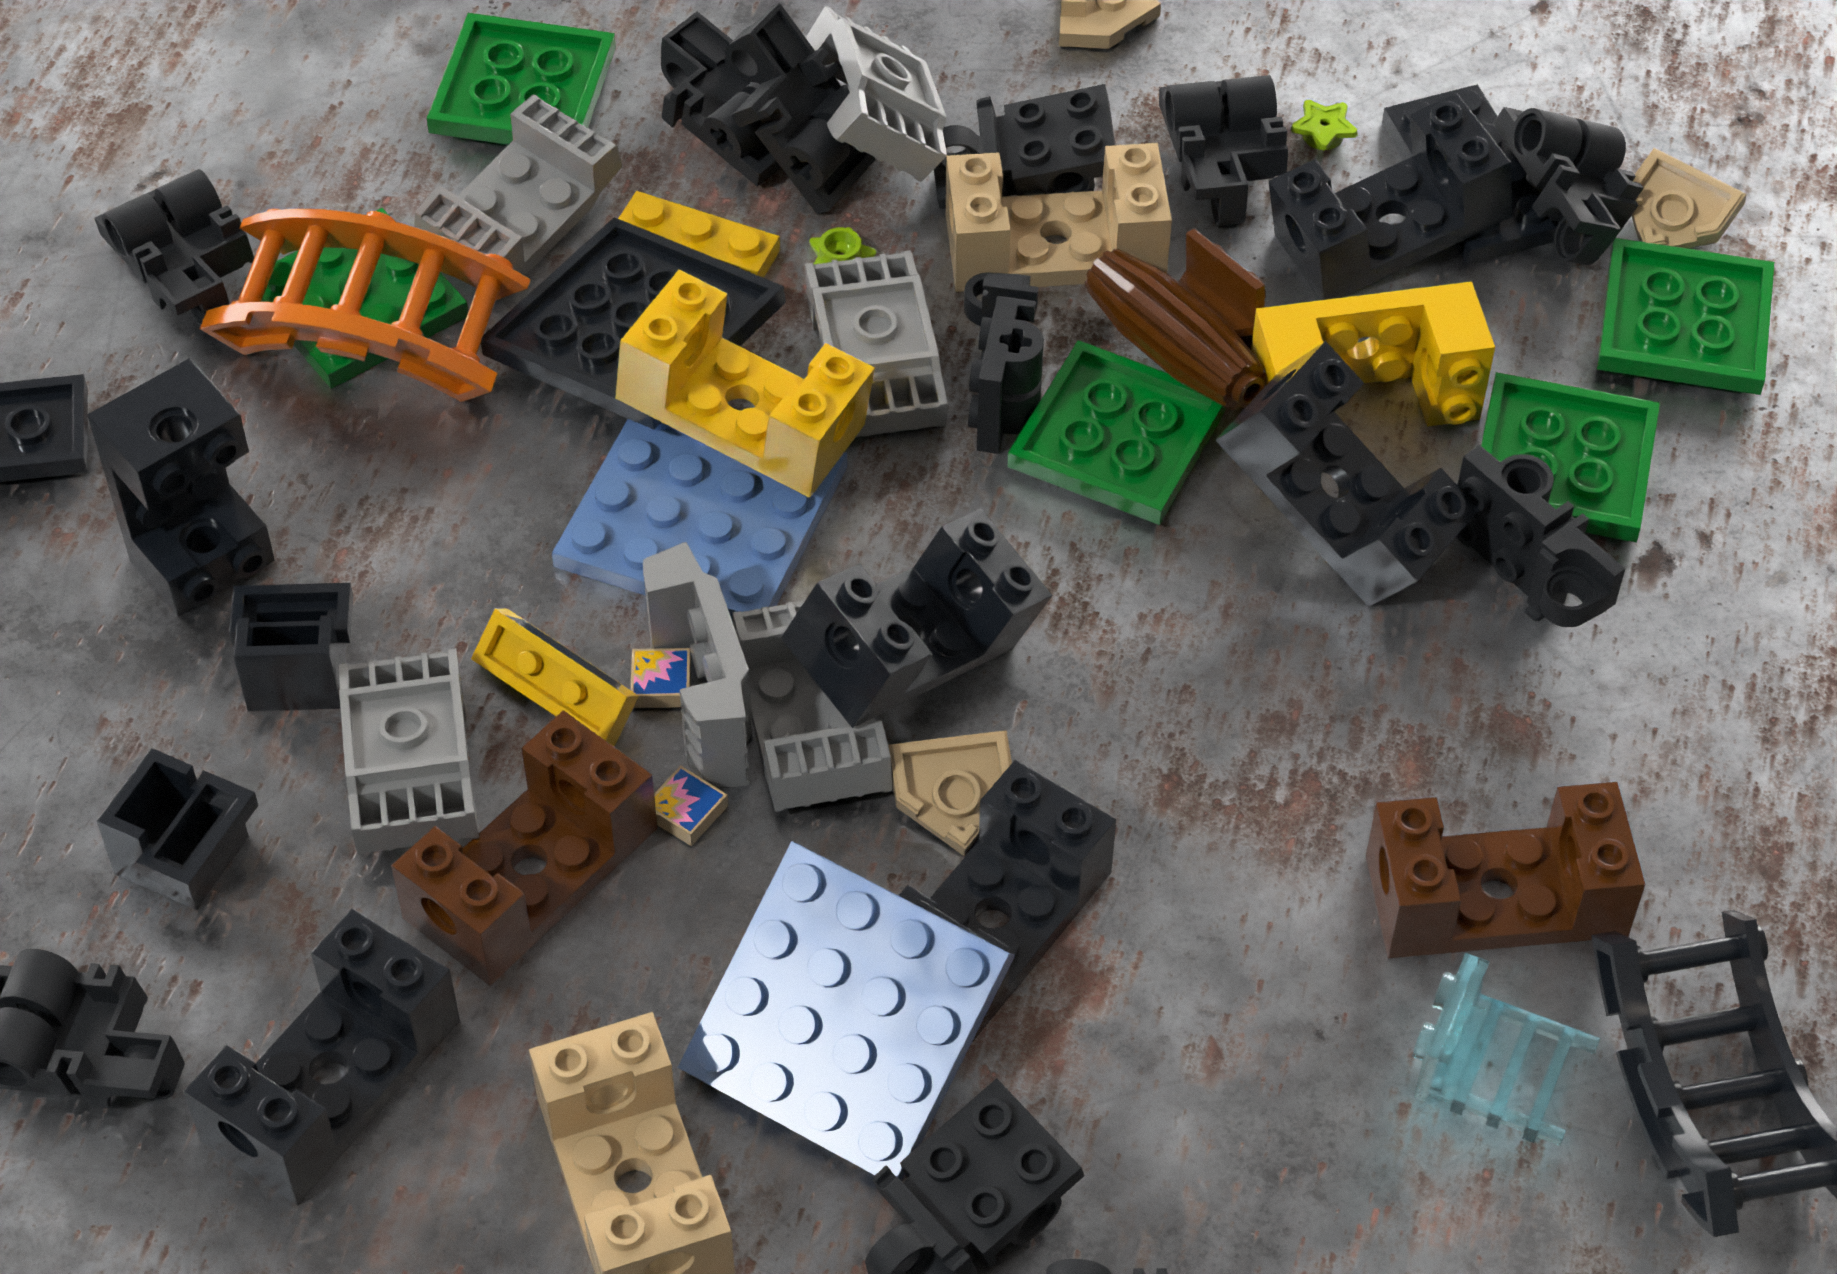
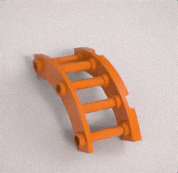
M271 208L264 213H258L242 220L239 228L261 241L238 300L232 301L230 305L207 310L200 330L243 355L266 350L292 349L295 340L317 342L316 347L320 352L349 357L364 362L368 352L400 362L397 370L398 373L423 382L460 402L492 391L498 373L481 364L480 358L476 354L496 299L498 300L528 289L531 280L514 270L513 264L508 259L496 254H483L451 239L396 222L389 215L377 211H370L363 215L326 209L297 208L280 210ZM323 248L357 249L358 253L338 305L331 306V309L303 305L302 303ZM299 250L282 295L275 297L273 302H261L279 254L284 255ZM381 254L419 264L399 321H394L391 325L364 317L359 313ZM440 272L477 288L457 345L452 348L424 337L419 329Z

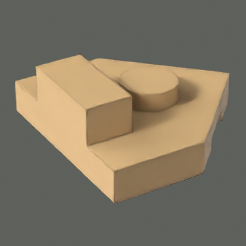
M1061 0L1059 46L1109 49L1124 40V34L1139 24L1145 26L1160 17L1161 3L1158 0Z
M1653 148L1635 173L1636 177L1633 182L1641 183L1644 189L1636 199L1639 206L1632 214V220L1638 240L1641 242L1681 248H1692L1717 243L1744 206L1746 193Z
M1007 730L889 744L896 808L965 856L979 838L980 800L1012 764Z

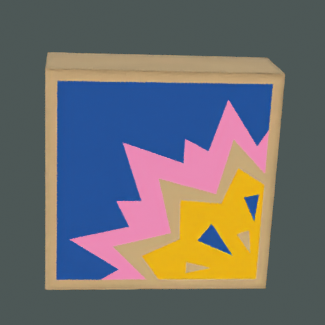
M690 648L632 649L631 691L639 695L634 708L681 707L679 689L691 687Z
M681 765L654 793L657 825L691 847L728 807V794Z

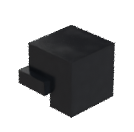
M351 582L233 586L229 635L232 647H234L233 657L248 712L341 709L339 664H345L346 643H350L353 610Z
M151 748L98 818L97 824L115 875L197 910L249 838L246 822L259 805L254 791L204 770L196 779L193 765Z

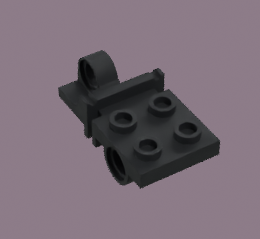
M778 3L771 6L757 22L744 29L725 49V57L731 69L742 79L760 84L732 114V118L739 127L761 120L763 124L755 132L815 213L820 214L829 211L876 158L864 151H858L854 146L846 142L841 143L831 135L827 122L850 93L847 87L848 84L841 86L834 77V74L840 68L836 62L826 66L822 64V60L829 54L826 48L815 51L783 6Z
M696 11L662 38L661 69L668 83L674 88L664 96L662 119L672 128L681 119V125L753 184L759 186L781 166L755 133L763 124L761 120L739 127L732 118V114L760 84L742 79L731 69L725 57V49L733 40Z
M1264 75L1224 79L1216 82L1205 81L1159 87V107L1178 160L1182 162L1181 182L1184 191H1189L1191 188L1195 200L1211 199L1212 214L1217 226L1244 223L1248 197L1247 181L1273 179L1275 176H1280L1287 172V129L1283 127L1282 117H1277V99L1272 77Z
M1105 84L1004 105L1005 115L996 117L991 96L980 98L976 101L980 136L970 128L962 125H950L943 128L946 148L951 146H963L966 148L957 153L947 152V156L1000 153L1003 174L1002 197L1015 194L1023 196L1026 195V192L1042 189L1044 194L1094 191V178L1103 176L1105 146L1115 145L1110 104ZM946 157L934 169L937 201L940 209L946 208Z
M1503 107L1493 124L1505 140L1507 151L1517 158L1527 173V181L1541 192L1532 206L1539 218H1544L1548 215L1550 220L1558 222L1554 236V249L1557 256L1563 261L1581 265L1595 263L1615 240L1639 206L1636 199L1644 189L1641 183L1633 182L1636 177L1633 172L1619 169L1626 152V142L1623 133L1616 127L1578 118L1575 119L1570 116L1536 108L1521 111ZM1582 233H1584V240L1580 248V238Z
M197 169L95 217L100 235L144 283H148L153 301L162 310L166 307L167 303L177 315L191 310L200 326L207 310L230 305L224 283L220 278L242 268L247 262L252 263L254 260L247 233L239 228L241 225L239 216L237 214L233 215L228 205L222 207L213 184L201 169Z
M980 273L970 278L964 288V313L971 322L980 326L978 349L982 350L980 359H973L969 380V391L978 392V395H972L968 417V427L977 428V451L999 454L1003 433L1020 434L1041 400L1044 339L1041 331L1029 323L1034 322L1039 287L1030 286L1031 276ZM980 294H983L982 301L976 298Z
M1481 445L1477 446L1463 456L1457 485L1479 510L1456 536L1463 545L1472 547L1494 567L1502 579L1512 582L1528 596L1527 604L1529 606L1525 609L1524 613L1534 621L1546 618L1551 623L1561 627H1577L1614 606L1625 568L1585 535L1589 518L1583 513L1577 518H1573L1574 505L1567 501L1555 509L1549 504L1554 482L1550 467L1541 459L1524 454L1513 455L1499 462ZM1567 593L1577 596L1582 601V604L1578 606L1563 605Z
M41 949L22 950L18 953L13 966L0 965V1089L72 1096L76 1086L90 1107L110 1108L111 1096L115 1095L150 1099L171 1097L175 1092L185 1062L170 1035L135 1032L148 996L134 976H126L119 965H110L107 975L100 964L95 963L90 964L87 972H78L65 958Z
M996 1078L900 1162L907 1177L904 1182L896 1177L887 1165L874 1175L873 1182L879 1193L906 1223L894 1227L874 1244L865 1259L867 1273L978 1274L973 1260L978 1256L991 1268L997 1263L995 1255L1008 1243L1012 1242L1014 1245L1026 1243L1049 1225L1061 1207V1197L1085 1176L1082 1167Z

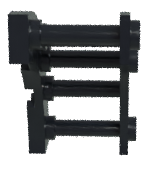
M1735 910L1722 912L1724 937L1643 951L1640 946H1637L1636 940L1617 931L1591 935L1606 1017L1619 1015L1627 1049L1616 1052L1640 1125L1666 1179L1679 1177L1688 1191V1194H1682L1681 1203L1697 1223L1713 1237L1739 1233L1736 1210L1742 1209L1743 1202L1825 1187L1837 1199V1128L1815 1100L1808 1087L1806 1069L1799 1058L1793 1057L1785 1037L1764 964L1768 957V944L1762 927L1757 924V919ZM1730 961L1740 1007L1660 1022L1655 1016L1651 1017L1644 983L1648 981V976ZM1748 1031L1761 1071L1681 1085L1678 1080H1672L1663 1056L1664 1046ZM1771 1095L1785 1127L1708 1141L1705 1136L1699 1134L1687 1111ZM1799 1151L1806 1161L1804 1164L1737 1176L1727 1165Z

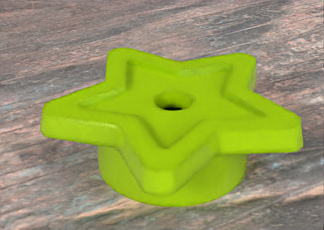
M1305 100L1303 104L1304 117L1295 121L1291 126L1292 133L1303 135L1304 141L1310 147L1323 151L1338 147L1342 143L1343 138H1356L1358 136L1357 128L1346 120L1348 105L1344 102L1323 106L1312 100Z
M850 227L833 228L826 231L821 237H812L809 240L811 248L818 256L813 265L829 263L832 260L845 261L853 260L855 257L868 258L875 257L876 249L862 245L859 235Z

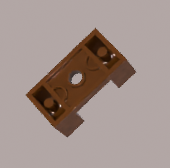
M564 710L521 748L528 789L479 833V838L472 839L462 848L459 843L434 826L391 865L402 918L489 986L501 977L658 829L652 774ZM527 858H538L546 863L544 869L537 874L522 875L514 870L520 861Z
M1618 782L1557 787L1548 823L1544 828L1442 836L1444 826L1437 797L1376 802L1366 851V860L1388 959L1591 941V935L1617 931L1629 937L1646 884ZM1489 881H1500L1511 888L1513 895L1504 899L1494 898L1484 891L1482 885Z

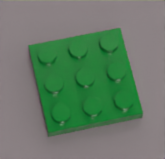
M467 13L426 118L428 132L509 145L513 141L510 114L533 95H536L544 102L588 128L616 50L615 33Z
M383 208L376 210L377 212L389 215ZM324 247L302 304L331 309L333 305H338L358 250ZM299 250L276 262L261 302H273L275 297L282 295ZM381 254L359 313L364 317L390 325L394 321H399L419 264ZM441 272L419 328L426 338L465 319L468 314L467 301ZM295 340L294 342L296 349L330 389L389 359L368 352L364 362L349 357L320 352L316 347L317 342Z
M1615 238L1610 252L1597 370L1761 395L1766 377L1775 262Z
M1077 340L1009 450L1007 467L1160 525L1223 417L1226 408L1182 385L1166 372Z
M1496 372L1481 446L1499 462L1507 457L1519 454L1531 455L1541 459L1550 467L1554 477L1549 504L1557 509L1569 501L1574 505L1573 518H1577L1582 513L1589 518L1585 533L1637 543L1642 523L1660 402Z

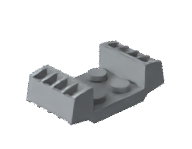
M825 6L806 39L815 51L826 48L829 54L822 60V64L826 66L836 62L840 68L834 74V77L848 84L847 87L850 91L827 122L831 135L841 143L846 142L854 146L858 151H864L874 156L876 160L884 161L892 165L896 170L904 171L912 175L914 179L922 182L947 156L943 136L946 114L926 61L911 54L907 47L903 45L900 47L890 42L887 37H880L871 32L868 27L865 26L863 28L853 23L851 18L847 16L844 18L834 13L832 8Z
M536 95L528 98L510 114L513 141L457 196L438 185L415 211L414 227L451 239L483 254L500 255L513 264L514 270L521 274H528L594 207L601 191L623 167L617 146L560 112L557 108L544 102Z
M911 250L903 251V253L879 254L876 257H855L853 260H832L829 263L805 264L807 300L813 330H819L822 347L827 343L875 367L865 425L856 437L946 426L948 402L941 373L939 353L921 278L917 273Z
M684 542L643 559L651 649L690 648L698 679L706 677L708 681L707 683L679 689L685 758L690 771L716 788L750 785L747 747L753 739L749 669L718 579L702 572L687 542Z
M805 601L790 602L773 607H761V609L744 612H733V625L749 669L752 724L775 812L798 806L807 807L820 802H834L837 799L853 796L862 797L864 794L892 791L891 757L882 719L875 721L872 718L852 728L781 639Z
M456 648L448 649V652L421 653L419 656L404 658L397 656L395 659L375 662L374 660H368L367 663L348 665V663L339 664V695L351 831L357 855L413 846L434 826L438 827L453 840L479 838L464 721L466 720L465 704Z

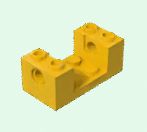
M678 270L620 340L615 399L810 498L865 425L875 367L825 343L810 362L807 376L803 379L722 338L727 293ZM734 399H745L750 401L755 407L741 411L732 408L728 402Z
M1472 282L1256 308L1251 352L1264 366L1266 371V377L1263 379L1265 386L1280 370L1326 341L1364 383L1390 382L1396 379L1411 377L1427 427L1443 424L1457 425L1467 421L1480 420L1495 345ZM1369 337L1362 342H1358L1360 338Z

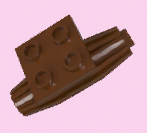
M1195 228L1186 233V271L1179 281L1120 249L1104 252L1103 256L1099 259L1096 258L1091 269H1088L1085 287L1098 306L1126 339L1177 382L1230 410H1236L1238 407H1247L1265 387L1263 379L1266 377V371L1264 366L1251 352L1256 308L1265 307V284L1262 283L1255 273L1247 271L1228 256L1220 245L1212 243Z

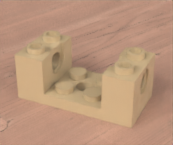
M1158 143L1105 146L1102 191L1002 197L1003 174L1000 153L946 156L945 215L955 292H964L965 285L970 278L986 272L1031 276L1030 286L1036 287L1085 284L1088 269H1091L1096 258L1099 259L1103 256L1104 252H1111L1113 249L1123 250L1167 273L1172 218ZM1059 235L1066 238L1067 241L1053 244L1047 242L1045 237Z
M653 1012L529 1049L537 1100L595 1274H735L731 1229L712 1176L702 1177L676 1105L672 1064ZM634 1170L645 1172L652 1179L646 1189L637 1193L624 1192L616 1185L618 1179L624 1173Z

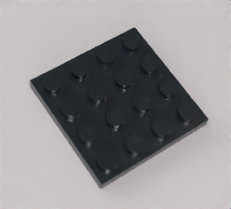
M614 217L483 335L480 345L482 354L490 359L654 430L662 422L615 399L620 340L676 272L681 270L727 293L722 338L738 346L743 345L786 303L784 286Z

